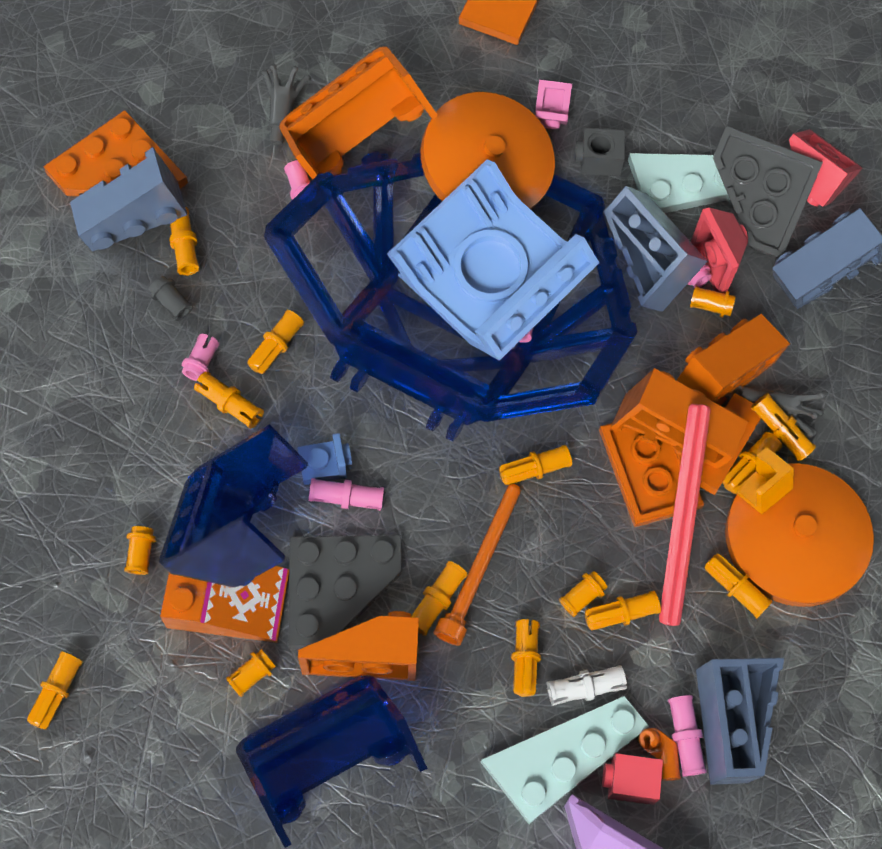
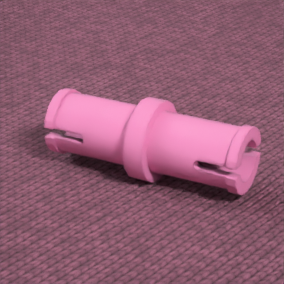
M311 478L308 501L340 504L342 509H348V506L381 511L384 487L352 484V480H345L344 483Z
M692 695L668 699L675 731L671 736L673 741L677 742L682 777L707 773L700 743L703 733L702 729L697 727Z

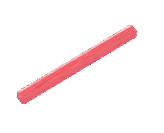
M691 404L688 409L661 600V613L659 614V621L669 626H679L681 623L711 412L710 407L706 405Z

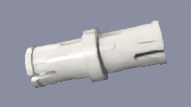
M618 665L594 672L583 670L579 671V675L547 681V690L552 706L572 700L585 699L590 701L594 700L597 695L626 690L627 682L622 666Z

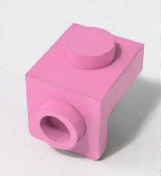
M539 80L535 116L544 128L560 129V124L567 125L572 89L571 83Z

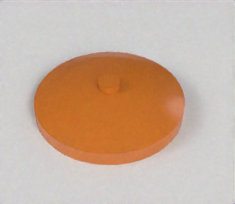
M472 92L449 100L436 111L438 117L434 120L431 118L423 134L420 153L425 177L441 201L447 198L488 159L496 163L514 194L530 210L540 202L548 191L554 176L555 154L546 129L529 109L519 102L500 94Z
M788 463L794 468L793 489L763 514L759 513L738 494L735 496L726 518V544L735 568L743 576L748 574L750 576L748 580L767 598L790 606L811 607L822 605L844 595L865 573L873 553V526L863 501L844 480L817 466Z

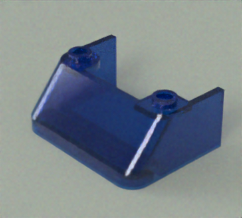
M269 424L199 466L192 472L184 484L159 558V563L171 574L232 588L240 585L246 586L256 576L282 563L285 560V555L251 523L252 515L271 508L277 500L276 494L279 484L306 469L308 462Z
M370 675L359 676L248 735L236 747V753L284 848L290 846L291 842L282 825L291 823L300 817L306 806L303 794L360 762L372 757L375 763L379 765L393 766L409 755L420 772L428 769L404 716L376 679Z

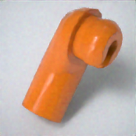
M657 728L644 729L639 735V743L645 751L656 759L663 760L661 780H680L679 756L676 742Z

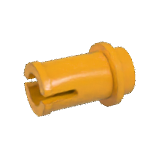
M695 286L690 308L694 307L719 313L720 318H723L724 315L731 316L736 296L729 295L730 291H726V294Z
M133 526L131 533H127L126 538L130 541L126 567L124 568L125 572L137 575L149 574L148 567L152 543L156 542V537L153 536L154 529Z
M592 571L590 574L584 573L582 575L583 580L566 595L559 598L561 605L572 617H575L578 612L597 596L602 598L605 595L603 591L608 587L595 571Z
M262 649L256 654L251 652L250 654L253 657L233 674L225 678L240 697L244 696V693L267 674L269 677L273 675L270 671L276 666Z

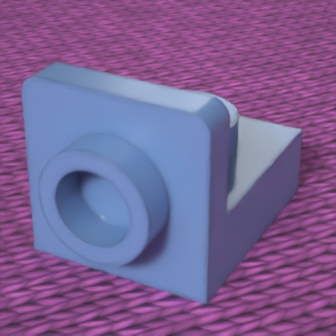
M340 433L332 434L333 441L297 447L304 485L311 484V478L325 481L347 478L346 465H352L349 443H341Z

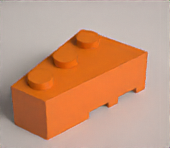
M762 313L750 321L744 318L732 328L730 334L726 335L722 332L709 343L706 349L700 346L692 351L685 359L688 365L677 381L690 389L702 392L706 398L721 406L727 401L725 397L727 394L739 386L744 388L775 364L790 343Z
M654 368L625 394L611 429L621 432L624 426L644 434L642 440L653 444L655 439L674 445L676 446L674 453L682 455L689 406L691 404L706 405L710 407L711 412L703 463L720 468L735 457L748 421L737 416L736 412L732 409L722 407L706 398L702 392L690 389L678 382L671 374Z

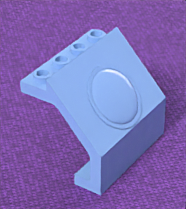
M488 159L387 253L400 272L398 276L470 345L499 361L599 264L584 237L575 234L568 242L562 239L514 194L496 163Z

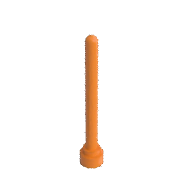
M511 484L507 487L451 613H446L445 617L440 618L433 633L444 642L460 646L465 637L467 629L465 628L466 621L464 618L521 493V489L517 484Z

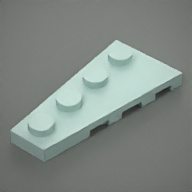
M629 153L628 162L637 190L647 193L664 213L730 200L713 161L714 155Z
M623 696L481 760V764L527 823L531 824L638 737L649 725L626 697Z

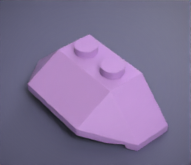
M573 794L564 806L576 849H663Z

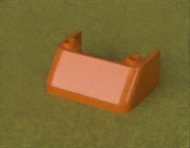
M383 46L369 53L290 112L281 121L279 128L295 158L325 197L328 198L332 193L326 182L335 180L342 173L344 165L342 156L394 117L399 121L407 120L411 122L419 118L424 110L432 120L437 118L438 115L408 71L390 49Z

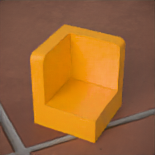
M766 447L756 455V472L737 487V494L759 513L763 514L793 489L794 468Z

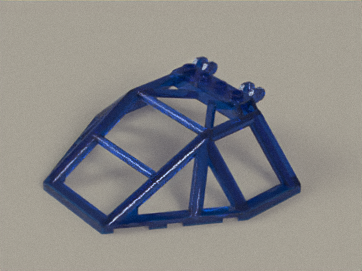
M421 153L414 154L410 161L400 163L394 158L350 167L347 174L333 176L331 172L318 174L266 225L264 233L266 242L329 342L335 346L340 359L333 367L330 379L339 382L346 374L348 368L352 366L359 371L351 380V390L359 392L369 376H372L434 408L426 424V428L434 431L439 426L444 414L450 416L455 420L447 429L446 439L452 442L456 440L464 424L470 425L478 421L490 422L594 405L638 333L636 323L631 322L629 314L631 304L622 269L617 268L615 260L617 250L614 239L609 237L604 218L605 204L603 197L555 174L545 195L580 212L567 242L575 234L584 237L588 244L591 242L593 253L599 261L597 270L601 285L552 321L560 305L559 302L534 326L531 341L525 343L518 342L516 348H512L500 361L492 356L437 359L413 347L395 308L396 305L464 339L434 309L393 289L400 279L398 276L399 270L387 255L394 248L393 183L425 176L421 163ZM373 186V241L343 196L344 192ZM436 194L406 235L442 202ZM324 205L370 280L369 284L342 314L294 237ZM378 305L382 310L392 335L364 322ZM605 305L607 306L612 325L611 328L569 334ZM600 351L581 382L510 394L531 363ZM500 369L489 385L464 373Z

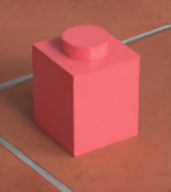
M616 753L611 759V764L605 763L603 770L602 787L608 788V799L650 805L657 803L660 800L663 760Z

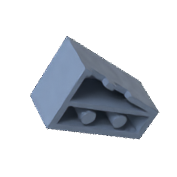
M153 147L145 152L146 159L134 167L127 164L119 169L121 175L107 184L102 180L70 202L78 236L92 252L98 249L109 248L114 243L129 237L140 236L145 231L157 226L171 224L176 219L187 215L178 181Z
M625 186L604 211L618 249L623 251L629 266L626 268L629 277L634 279L639 291L638 299L640 305L663 312L708 261L647 193Z
M861 208L852 214L850 211L843 213L833 222V227L824 233L818 231L804 241L805 246L794 253L788 251L775 261V266L772 267L773 277L797 309L833 289L832 285L845 276L849 280L858 276L857 268L869 261H872L875 266L882 262V235Z
M784 658L712 659L696 669L710 785L749 783L765 775L772 734L770 724L773 706L777 704L779 692H776L779 671L783 669Z

